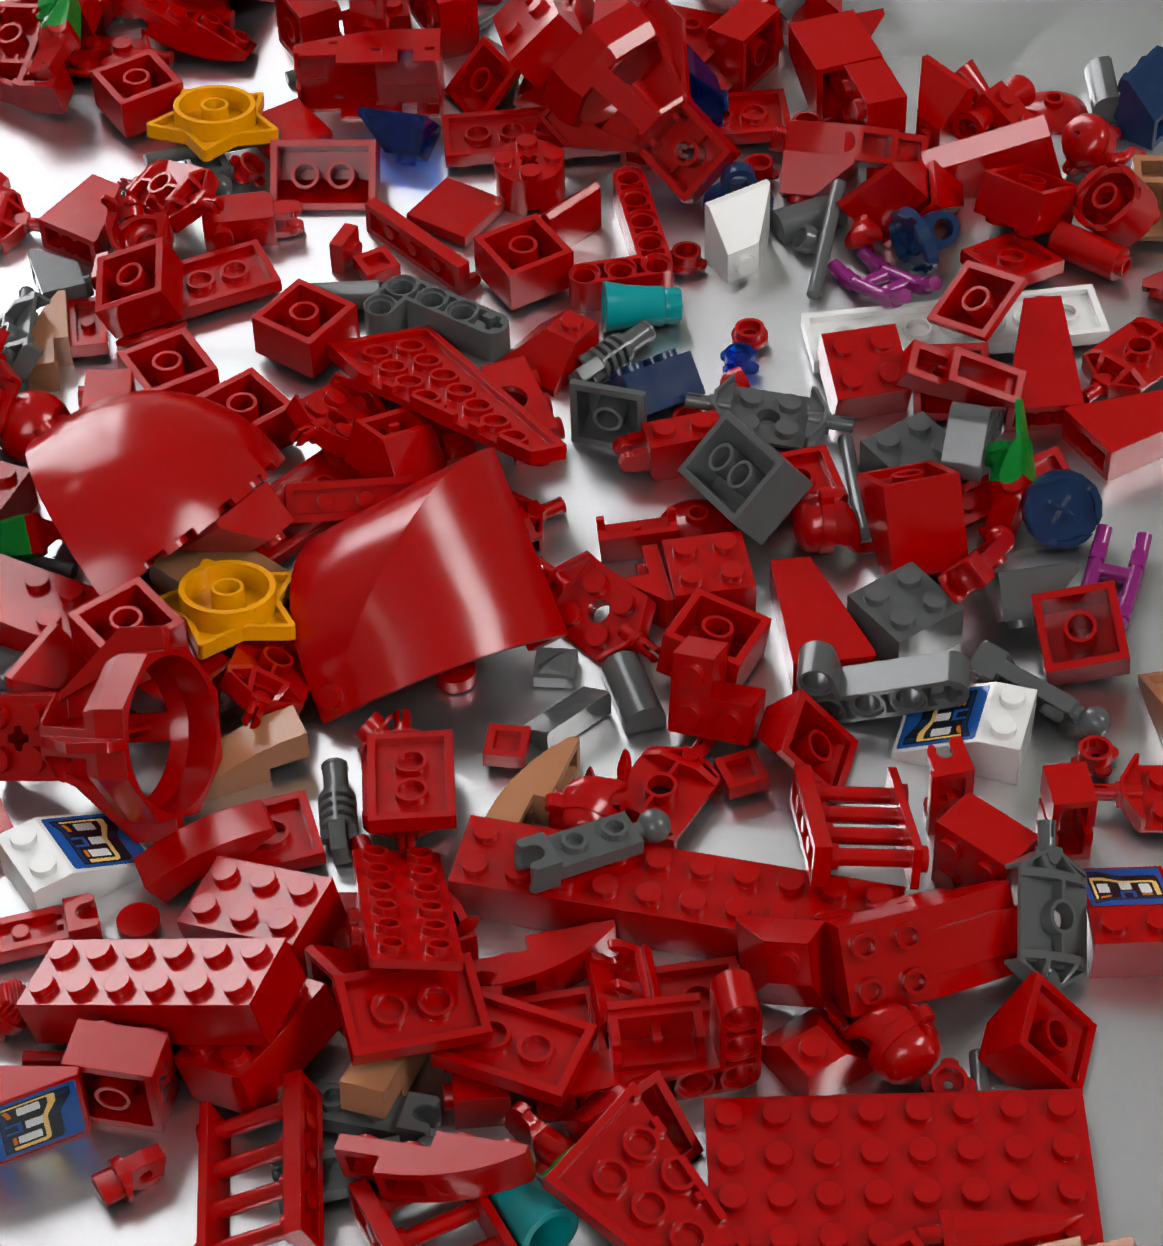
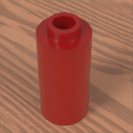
M1061 221L1057 224L1048 241L1047 249L1065 259L1066 262L1113 282L1119 277L1126 276L1132 264V257L1129 256L1130 251L1128 247L1066 221Z

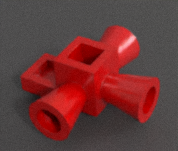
M973 59L966 62L955 72V74L974 86L972 109L957 114L952 122L953 132L958 140L1036 117L1026 108L1034 102L1036 97L1035 87L1027 77L1018 74L1013 75L1005 84L1001 80L989 88Z

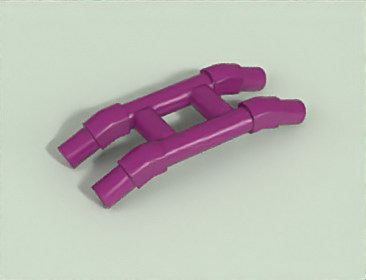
M868 246L862 247L857 256L868 266L867 269L871 272L870 274L860 277L850 268H846L838 259H833L827 267L844 289L871 298L889 309L897 308L910 302L912 298L911 292L923 296L931 294L942 287V280L939 276L922 277L912 275L891 266L881 256H877ZM891 281V283L886 284V285L880 287V285Z
M1098 524L1081 585L1098 583L1099 579L1114 580L1117 583H1122L1121 593L1117 596L1124 630L1127 631L1141 579L1145 571L1152 535L1147 532H1137L1128 568L1105 564L1112 527L1106 524Z

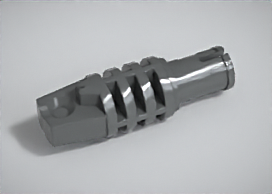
M641 320L622 334H611L581 354L578 359L583 365L570 373L567 378L569 381L571 379L588 381L592 378L595 383H601L609 377L608 373L626 366L632 361L637 350L656 338L653 326L648 321Z
M334 757L325 760L321 765L323 790L318 796L319 826L322 844H330L334 864L342 865L352 862L349 842L353 837L359 835L356 795L349 788L348 763L342 758Z

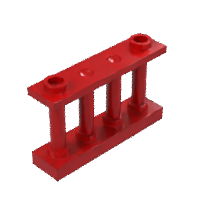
M794 764L790 806L811 887H829L831 870H838L839 866L901 867L904 869L909 888L919 890L921 873H927L929 867L928 846L921 844L908 804V785L902 784L897 767H888L886 787L822 786L821 781H815L811 765ZM827 803L884 805V807L827 806ZM833 824L890 825L891 828L834 827ZM839 845L896 846L897 849L839 848Z
M301 1069L283 1074V1095L280 1096L279 1102L235 1117L225 1119L208 1100L199 1104V1124L196 1125L195 1130L199 1149L197 1239L194 1246H268L284 1240L289 1244L292 1243L293 1246H324L322 1093ZM283 1120V1134L280 1135L279 1141L231 1156L232 1137ZM283 1160V1174L280 1175L278 1181L230 1196V1177ZM283 1200V1215L280 1216L278 1222L229 1237L230 1217Z
M366 1177L348 1184L351 1212L370 1246H419L474 1220H477L487 1239L473 1246H518L488 1196L464 1200L466 1203L404 1230L403 1227L395 1229L390 1218H392V1212L412 1204L411 1202L383 1200L380 1191L374 1193Z

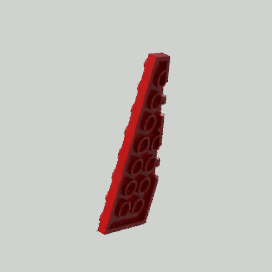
M430 325L327 342V357L358 386L482 444L494 447L495 450L527 465L544 467L548 466L551 462L566 459L567 445Z

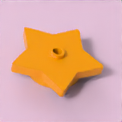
M206 85L192 89H182L181 94L174 100L173 111L146 123L147 137L186 144L203 162H209L237 146L269 144L271 139H279L278 128L262 116L265 106L264 92L249 93L243 89L228 85Z
M205 558L198 567L190 570L183 576L179 582L178 589L160 596L185 621L186 632L199 659H206L242 641H290L296 639L295 623L284 607L290 598L292 571L269 572L266 568L252 562L241 560L213 561Z

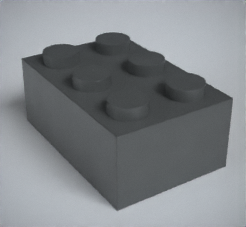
M728 409L677 469L726 518L761 545L778 528L780 523L813 485L806 476L757 432Z

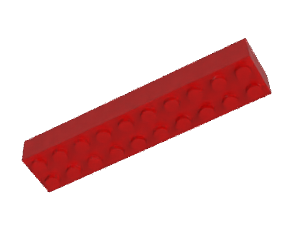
M470 815L448 878V889L461 903L467 917L478 916L483 921L541 931H554L581 926L590 922L614 919L616 939H621L640 947L645 944L650 946L652 950L704 959L736 955L739 965L735 923L738 915L814 920L815 915L842 909H849L856 913L869 910L866 904L905 896L906 887L832 874H830L829 887H811L807 870L644 844L642 854L561 879V886L540 893H531L529 891V884L531 883L530 869L519 871L514 866L513 852L516 841L539 832H544L548 836L563 830Z

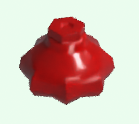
M867 214L852 218L854 223H852V228L844 239V246L848 250L868 246L875 253L872 243L888 238L887 227L868 218Z

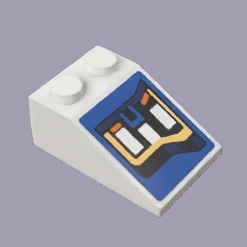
M996 681L970 685V697L963 705L905 714L894 743L891 759L930 767L927 761L928 746L933 744L939 757L949 758L952 756L949 752V737L961 735L974 766L975 777L1017 785L1034 726L1038 690Z
M102 811L35 817L0 834L2 870L30 911L61 905L63 898L92 893L95 900L140 879L133 858L147 849L143 843H135Z

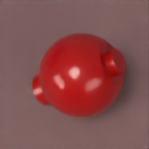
M26 390L17 393L0 434L2 450L12 460L28 466L25 455L26 447L36 438L32 431L50 418L55 423H58L70 415L68 408L58 397L46 391Z

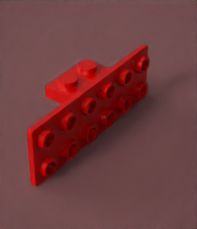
M369 845L363 849H353L351 859L357 897L356 908H348L346 934L349 935V954H357L359 971L374 968L463 971L464 958L440 854L424 847H412L406 853L390 851L388 848L379 845Z

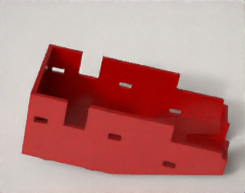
M441 28L369 30L294 44V72H296L297 79L296 91L298 92V98L312 112L341 111V119L402 118V106L417 105V117H441V114L444 113L445 84Z
M992 880L951 890L937 888L866 904L869 910L857 913L849 909H842L814 916V920H824L826 922L833 1004L842 1013L851 1018L863 1016L880 1005L897 1003L907 1006L911 1003L916 1004L1014 974L1004 964V960L1017 958L1018 907L1013 903L1011 884L1006 880Z

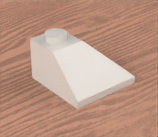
M767 179L705 203V260L727 284L754 274L760 269L769 243L770 182Z

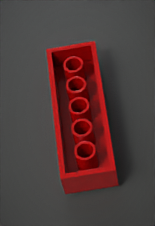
M286 937L55 940L15 1006L38 1044H68L77 1020L84 1019L91 1021L106 1020L113 1024L139 1028L153 1027L160 1031L168 1032L171 1045L271 1046L307 977Z

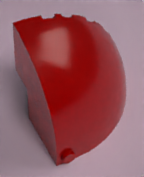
M141 390L121 393L88 404L58 423H55L50 418L32 431L36 438L27 445L25 453L30 475L50 518L78 565L100 596L137 576L143 575L155 563L154 560L159 557V554L164 558L179 549L189 540L188 537L192 532L194 535H197L226 511L225 508L229 504L232 507L240 502L255 487L269 477L267 471L271 470L273 472L286 459L273 441L240 414L203 397L167 390Z

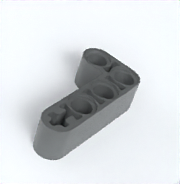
M402 274L391 277L364 302L366 336L430 325L456 349L487 362L498 361L511 349L509 320L505 315L410 275Z
M953 401L948 416L941 464L960 472V480L980 483L984 471L988 443L1000 441L1004 409Z
M810 641L802 645L799 650L796 683L798 690L803 689L839 724L963 705L970 697V660L966 655L958 651H941L842 667L837 652L832 645L824 641Z

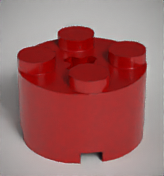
M525 133L517 136L516 141L506 144L494 154L496 196L505 199L507 212L528 216L527 211L539 210L540 215L564 200L565 164L564 151L561 147H557L544 140H539L533 134Z
M1117 164L1118 166L1110 168L1106 165L1097 167L1087 174L1078 185L1075 192L1078 198L1076 207L1073 205V214L1087 231L1130 248L1133 243L1137 242L1149 231L1152 225L1158 222L1161 211L1158 208L1157 198L1154 192L1128 166Z

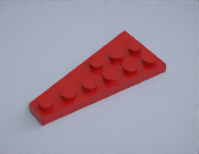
M634 1081L544 1177L541 1185L543 1189L615 1246H749L744 1239L739 1240L727 1222V1214L686 1155L679 1154L667 1137V1128L658 1116L653 1117L641 1099L642 1093Z

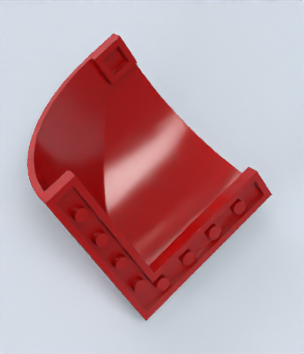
M494 447L481 449L314 535L300 550L291 575L290 615L295 623V646L306 682L323 724L333 723L364 708L365 705L455 667L526 645L528 651H536L537 647H544L569 635Z

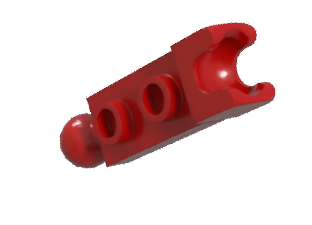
M998 524L989 527L985 532L983 544L939 575L938 581L941 587L955 604L961 602L977 588L982 589L988 585L995 577L994 574L996 572L994 569L1007 560L1005 554H1008L1015 544L1014 533L1008 526Z
M86 893L62 899L61 905L1 917L0 964L45 955L55 940L103 939L94 895Z

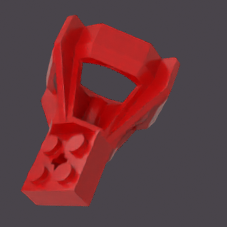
M631 0L589 25L550 70L542 102L547 108L541 114L540 119L565 147L638 153L683 203L695 204L717 181L725 166L733 163L742 154L691 97L685 19L668 0H643L641 3ZM619 61H621L613 70H611ZM688 146L694 147V156L691 160L686 159L689 156L686 150Z
M166 625L119 627L61 691L0 693V781L66 782L76 787L135 843H156L184 827V816L200 812L222 760L218 690L188 647H170V633ZM146 671L158 685L167 711L129 714L134 692ZM169 741L168 757L162 777L153 792L146 798L133 772L128 743Z

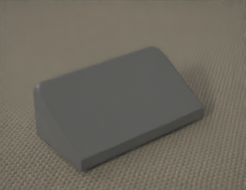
M583 686L523 726L531 727V741L545 752L570 736L576 737L611 714V694L606 690Z

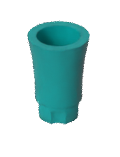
M602 282L601 323L604 333L632 328L641 320H646L653 327L664 326V324H679L682 319L683 305L680 288Z
M534 1178V1181L511 1190L488 1196L518 1246H567L577 1232L579 1225L578 1216L541 1187L542 1184L536 1178Z

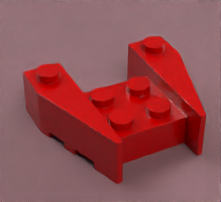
M38 0L0 1V101L34 113L66 114L75 86L64 64L55 78L43 80L32 77L26 68V64H31L39 48L37 35L41 23L36 18V14L39 13ZM78 0L81 6V36H94L103 9L99 0Z

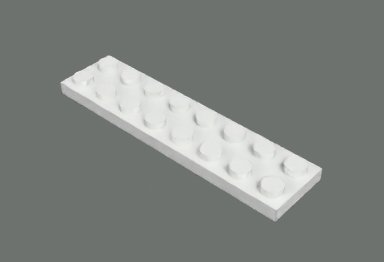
M1093 284L1022 291L988 340L989 355L1015 353L1023 299L1036 296L1061 295L1072 346L1098 344L1110 336V328ZM939 300L905 303L893 309L884 306H873L800 315V327L813 373H820L816 356L821 334L896 323L903 351L914 339L927 344L980 343L985 341L929 323L926 318Z

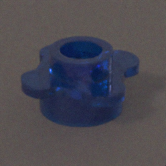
M743 342L727 346L720 354V359L724 361V366L722 367L723 374L737 366L741 367L745 375L758 373L759 364L755 363L757 351L751 345Z

